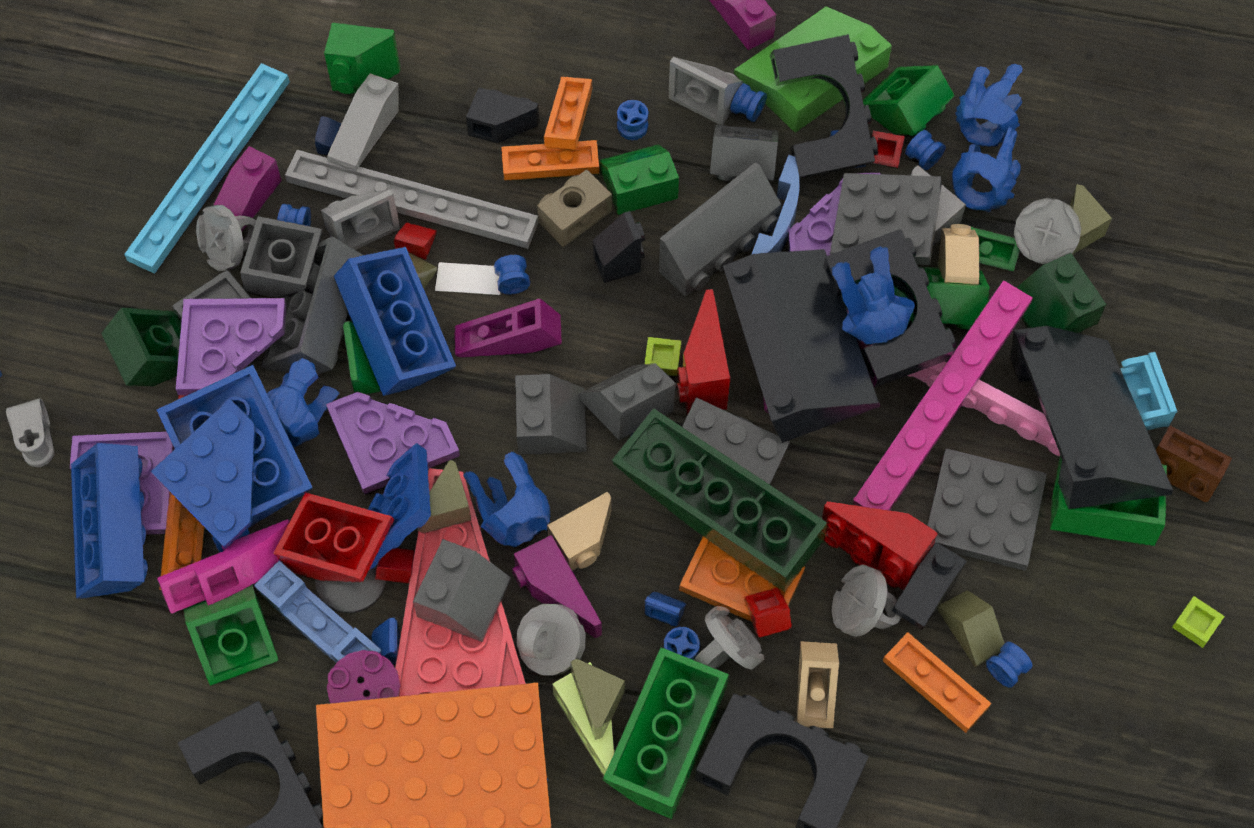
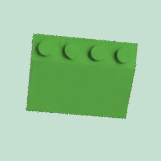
M826 6L734 69V74L743 83L750 85L751 90L765 92L767 94L765 104L796 133L843 100V98L833 85L819 79H808L776 86L770 54L773 50L849 34L850 42H855L858 51V61H854L857 74H862L865 84L888 68L892 45L872 26Z

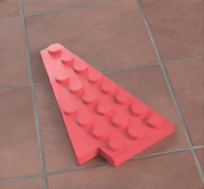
M429 468V492L442 473V469ZM461 471L458 472L469 505L471 520L424 534L418 531L412 576L410 577L395 666L401 684L399 696L526 684L502 601L483 642L421 619L416 615L413 600L443 539L474 550L489 561L468 486L463 476L464 473Z

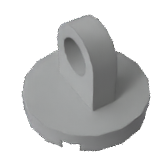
M1051 198L1036 200L1026 206L1017 218L1014 230L1017 247L1023 255L1040 264H1046L1064 255L1073 253L1080 241L1081 235L1079 217L1072 207L1059 199Z
M223 205L206 207L202 210L204 214L199 215L197 220L196 235L198 246L202 253L206 252L210 258L206 260L207 263L217 271L234 269L240 264L243 251L248 249L256 220L247 216H234ZM247 225L248 234L243 240L241 228Z
M860 565L854 567L843 577L841 582L845 584L841 591L836 590L832 603L833 623L836 628L842 630L841 632L858 637L865 635L873 627L886 629L900 621L901 617L892 611L898 600L894 595L887 592L886 579L881 571ZM884 608L886 610L887 616H885L883 613Z
M541 604L532 608L522 618L517 630V648L521 659L529 669L540 675H561L571 668L570 661L581 659L585 650L586 633L583 625H580L579 620L576 618L578 616L572 609L562 604Z
M722 606L714 607L705 615L706 625L714 640L694 660L716 669L731 657L744 668L754 669L764 660V655L760 653L762 649L759 641L742 620L738 618L731 620L727 616L730 610Z

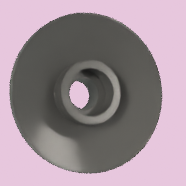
M376 565L374 568L369 569L363 582L320 581L315 579V585L320 599L329 608L341 613H357L368 609L378 601L384 591L386 581L375 579Z

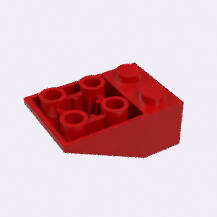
M827 501L822 514V519L827 522L824 541L829 546L841 548L850 554L852 560L859 566L865 565L881 571L886 579V584L894 588L899 587L902 590L906 588L918 566L934 546L938 535L936 531L915 517L903 512Z

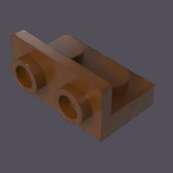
M1169 426L1156 449L1161 464L1167 466V477L1170 484L1203 502L1210 500L1232 460L1226 454L1172 426Z

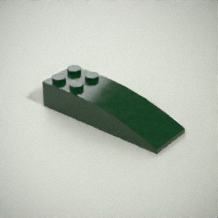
M654 408L612 459V463L674 515L783 592L787 590L825 539L826 521Z

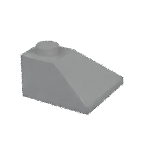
M673 57L670 60L669 99L719 125H723L732 113L730 111L731 102L743 81L734 74L724 72L716 67Z
M391 189L350 196L342 201H335L327 208L321 210L325 228L329 235L354 250L400 229L394 194Z

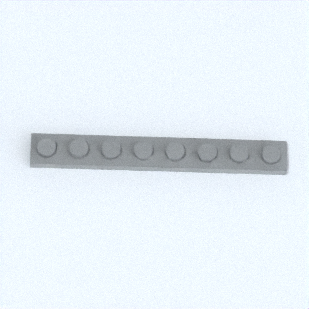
M296 150L285 174L288 183L342 198L391 189L394 194L397 213L526 249L529 248L539 223L538 216L362 167L353 170L330 162L326 157Z

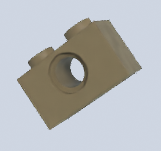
M585 170L580 175L569 178L564 186L555 193L547 194L537 205L538 222L564 247L612 212V194L588 170ZM570 205H576L577 207L571 208V207H568V206H570Z

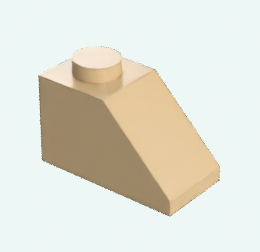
M952 224L951 228H942L938 267L945 282L979 284V237L975 230H971V227L968 225Z
M608 492L547 525L548 536L552 535L571 570L590 566L596 561L597 556L600 555L612 511L611 496Z
M801 641L798 668L797 723L803 726L833 728L839 669L838 649L835 643Z

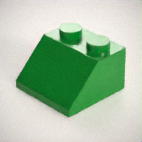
M332 23L324 51L332 91H339L343 94L356 93L370 73L390 79L400 72L394 30Z
M938 65L897 67L863 99V105H868L871 117L895 135L914 136L926 128V123L934 116L942 113L946 109V104L955 95Z
M659 144L599 160V167L607 189L612 194V202L617 215L678 199L679 176L669 151Z
M253 584L209 606L204 600L184 608L185 622L210 686L279 661Z

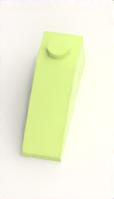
M570 673L553 683V695L604 776L614 755L612 721H610L603 737L595 740L575 682Z

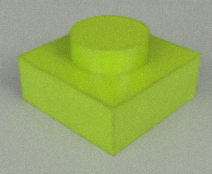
M648 337L645 364L656 363L667 375L677 376L681 340Z
M1193 596L1172 628L1203 648L1225 616Z

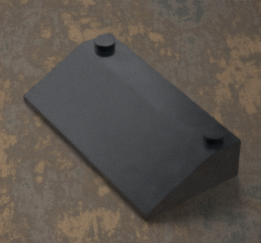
M825 249L752 254L723 266L769 416L782 443L880 407L857 339L842 329L847 311L841 295L835 297L824 271L823 265L827 256Z
M1050 326L1014 330L1010 359L1019 382L1032 381L1062 458L1058 484L1068 509L1172 495L1173 489L1108 340Z

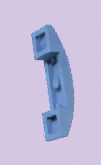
M788 155L779 179L777 198L785 200L773 235L768 236L759 233L752 254L781 252L788 241L789 229L795 222L800 185L798 166L794 156Z
M280 561L254 585L255 589L282 616L334 662L337 663L347 654L361 650L382 652L379 647L356 627L353 629L312 593L305 583Z

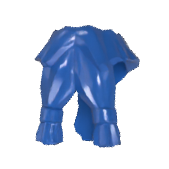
M1011 64L1008 66L1001 81L993 83L987 89L984 83L990 71L986 67L976 68L965 95L959 97L960 105L956 107L957 112H955L957 116L955 120L968 142L978 146L995 147L1003 143L1009 127L1016 130L1020 126L1015 112L1021 106L1022 99L1019 94L1007 95L1013 83L1022 72L1023 68L1021 65ZM976 118L987 119L988 121L980 125Z
M1012 127L1008 128L996 159L989 154L981 153L980 146L977 144L970 145L968 152L961 153V158L953 169L952 185L957 198L964 202L967 208L990 212L993 209H999L1001 206L1006 205L1009 199L1014 198V193L1011 190L1020 175L1021 165L1018 163V160H1013L1012 162V151L1017 138V131L1013 130ZM975 174H980L983 178L989 180L993 187L990 192L982 193L972 188Z
M880 246L870 252L874 273L861 276V281L858 284L854 283L849 263L840 262L831 268L832 275L837 280L843 301L849 311L843 321L842 329L865 344L887 342L903 334L907 329L909 319L915 307L913 300L896 296L894 293L893 280L889 271V252L887 247L882 248Z
M303 358L292 363L289 373L283 376V382L280 387L267 392L293 448L317 437L319 434L318 422L327 410L326 404L333 402L340 394L334 388L323 386L313 403L307 405L303 397L307 392V388L319 377L314 363Z
M510 452L505 455L504 462L517 487L514 497L509 502L500 480L489 477L487 480L488 486L492 490L493 503L485 494L479 478L474 472H466L463 476L469 484L473 496L476 497L478 511L484 520L481 527L501 545L517 547L523 542L531 541L541 531L547 530V525L550 522V505L547 496L534 485L524 459L520 455Z

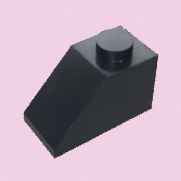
M936 542L918 566L892 611L923 630L955 586L967 561Z

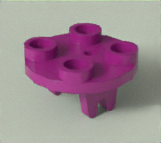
M361 650L349 653L340 659L328 673L327 692L330 703L399 697L401 684L398 671L389 659L376 651ZM363 677L364 682L358 683V678ZM366 690L370 691L368 697L364 696V691Z

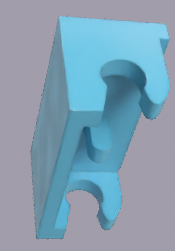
M1152 352L1148 355L1122 361L1123 368H1120L1146 429L1152 430L1169 426L1177 413V409L1156 353Z

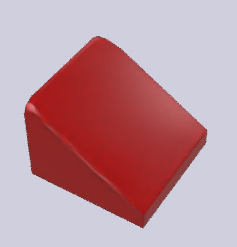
M873 130L872 136L875 137L877 142L878 155H874L875 161L872 163L898 168L905 136Z
M406 222L394 238L395 249L406 247L408 253L427 259L437 230Z
M392 548L378 562L375 579L410 583L415 550Z
M779 588L744 597L758 637H764L791 628L790 609Z

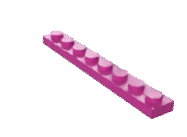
M1003 280L854 498L853 503L855 505L891 510L1031 304V296Z

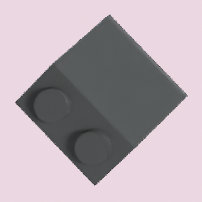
M716 124L713 136L710 174L716 175V178L719 180L732 181L756 162L761 166L767 179L774 180L779 131Z
M258 216L240 272L244 290L249 293L278 298L306 289L323 233L322 229Z
M656 363L634 365L579 393V399L620 440L635 432L653 408L663 415L673 412L676 383Z
M550 374L515 375L519 455L587 452L585 404L579 399V393L583 392L584 388Z
M443 539L413 600L416 615L421 619L483 642L508 588L511 577L476 551Z

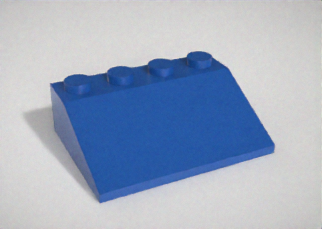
M251 365L157 409V412L175 449L229 399L255 424L254 487L252 490L253 513L251 525L253 526L304 495L305 492H309L313 487L254 366Z

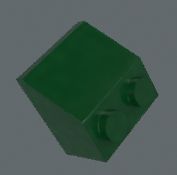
M1072 253L1042 265L1016 287L1032 297L1031 304L1021 317L1027 328L1050 326L1079 333L1097 325L1106 306V303Z
M121 308L101 334L126 386L154 387L176 377L181 334V322L174 311Z

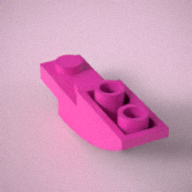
M287 519L239 538L226 549L222 546L223 552L158 577L157 580L170 613H175L204 600L209 606L258 582L280 561L273 553L290 521Z

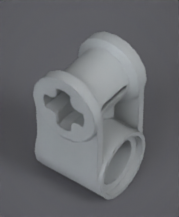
M39 398L6 408L14 444L23 454L26 463L32 467H42L48 464L53 459L54 446L49 428V416L42 399Z

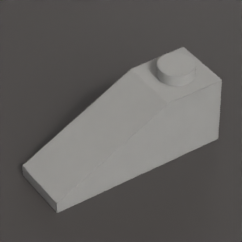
M371 73L368 75L353 97L327 155L328 161L353 170L358 169L399 111L398 83Z

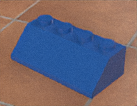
M406 247L349 258L334 275L335 281L383 396L415 388L456 367Z
M96 443L71 463L76 598H89L127 592L144 583L148 566L147 561L143 559V544L146 538V530L141 522L144 495L140 491L139 477L142 473V460L138 458V446Z

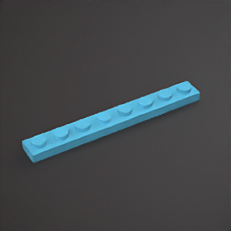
M262 63L128 248L124 254L128 262L154 274L290 83L288 74Z

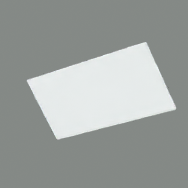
M439 262L435 291L500 295L497 285L499 276L495 274L494 266Z

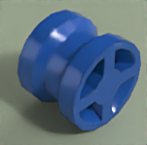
M742 83L733 97L730 111L734 114L742 113L746 115L747 120L755 122L764 108L767 94L762 91L755 92L751 90L750 85Z
M627 100L618 107L617 129L619 134L625 139L638 140L647 133L649 113L644 103L638 100Z
M923 130L911 140L905 154L910 159L915 158L918 160L919 166L923 170H928L939 161L946 147L941 142H935L932 139L931 133Z
M283 203L277 220L310 226L311 210L309 207L304 206L300 209H295L290 204Z
M508 255L499 258L494 263L495 274L499 276L497 281L498 290L501 293L517 294L525 291L530 286L529 276L525 273L527 265L524 257Z
M677 627L667 633L664 639L665 649L692 660L699 654L700 641L698 635L693 630L687 627Z
M1006 642L1000 648V654L998 656H991L986 662V667L991 675L1008 688H1012L1018 682V676L1021 673L1026 674L1033 667L1028 655L1012 642Z

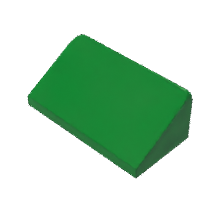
M971 227V230H975L979 237V263L1014 272L1020 251L1015 238Z
M350 321L344 322L343 329L354 393H377L380 391V387L354 324Z

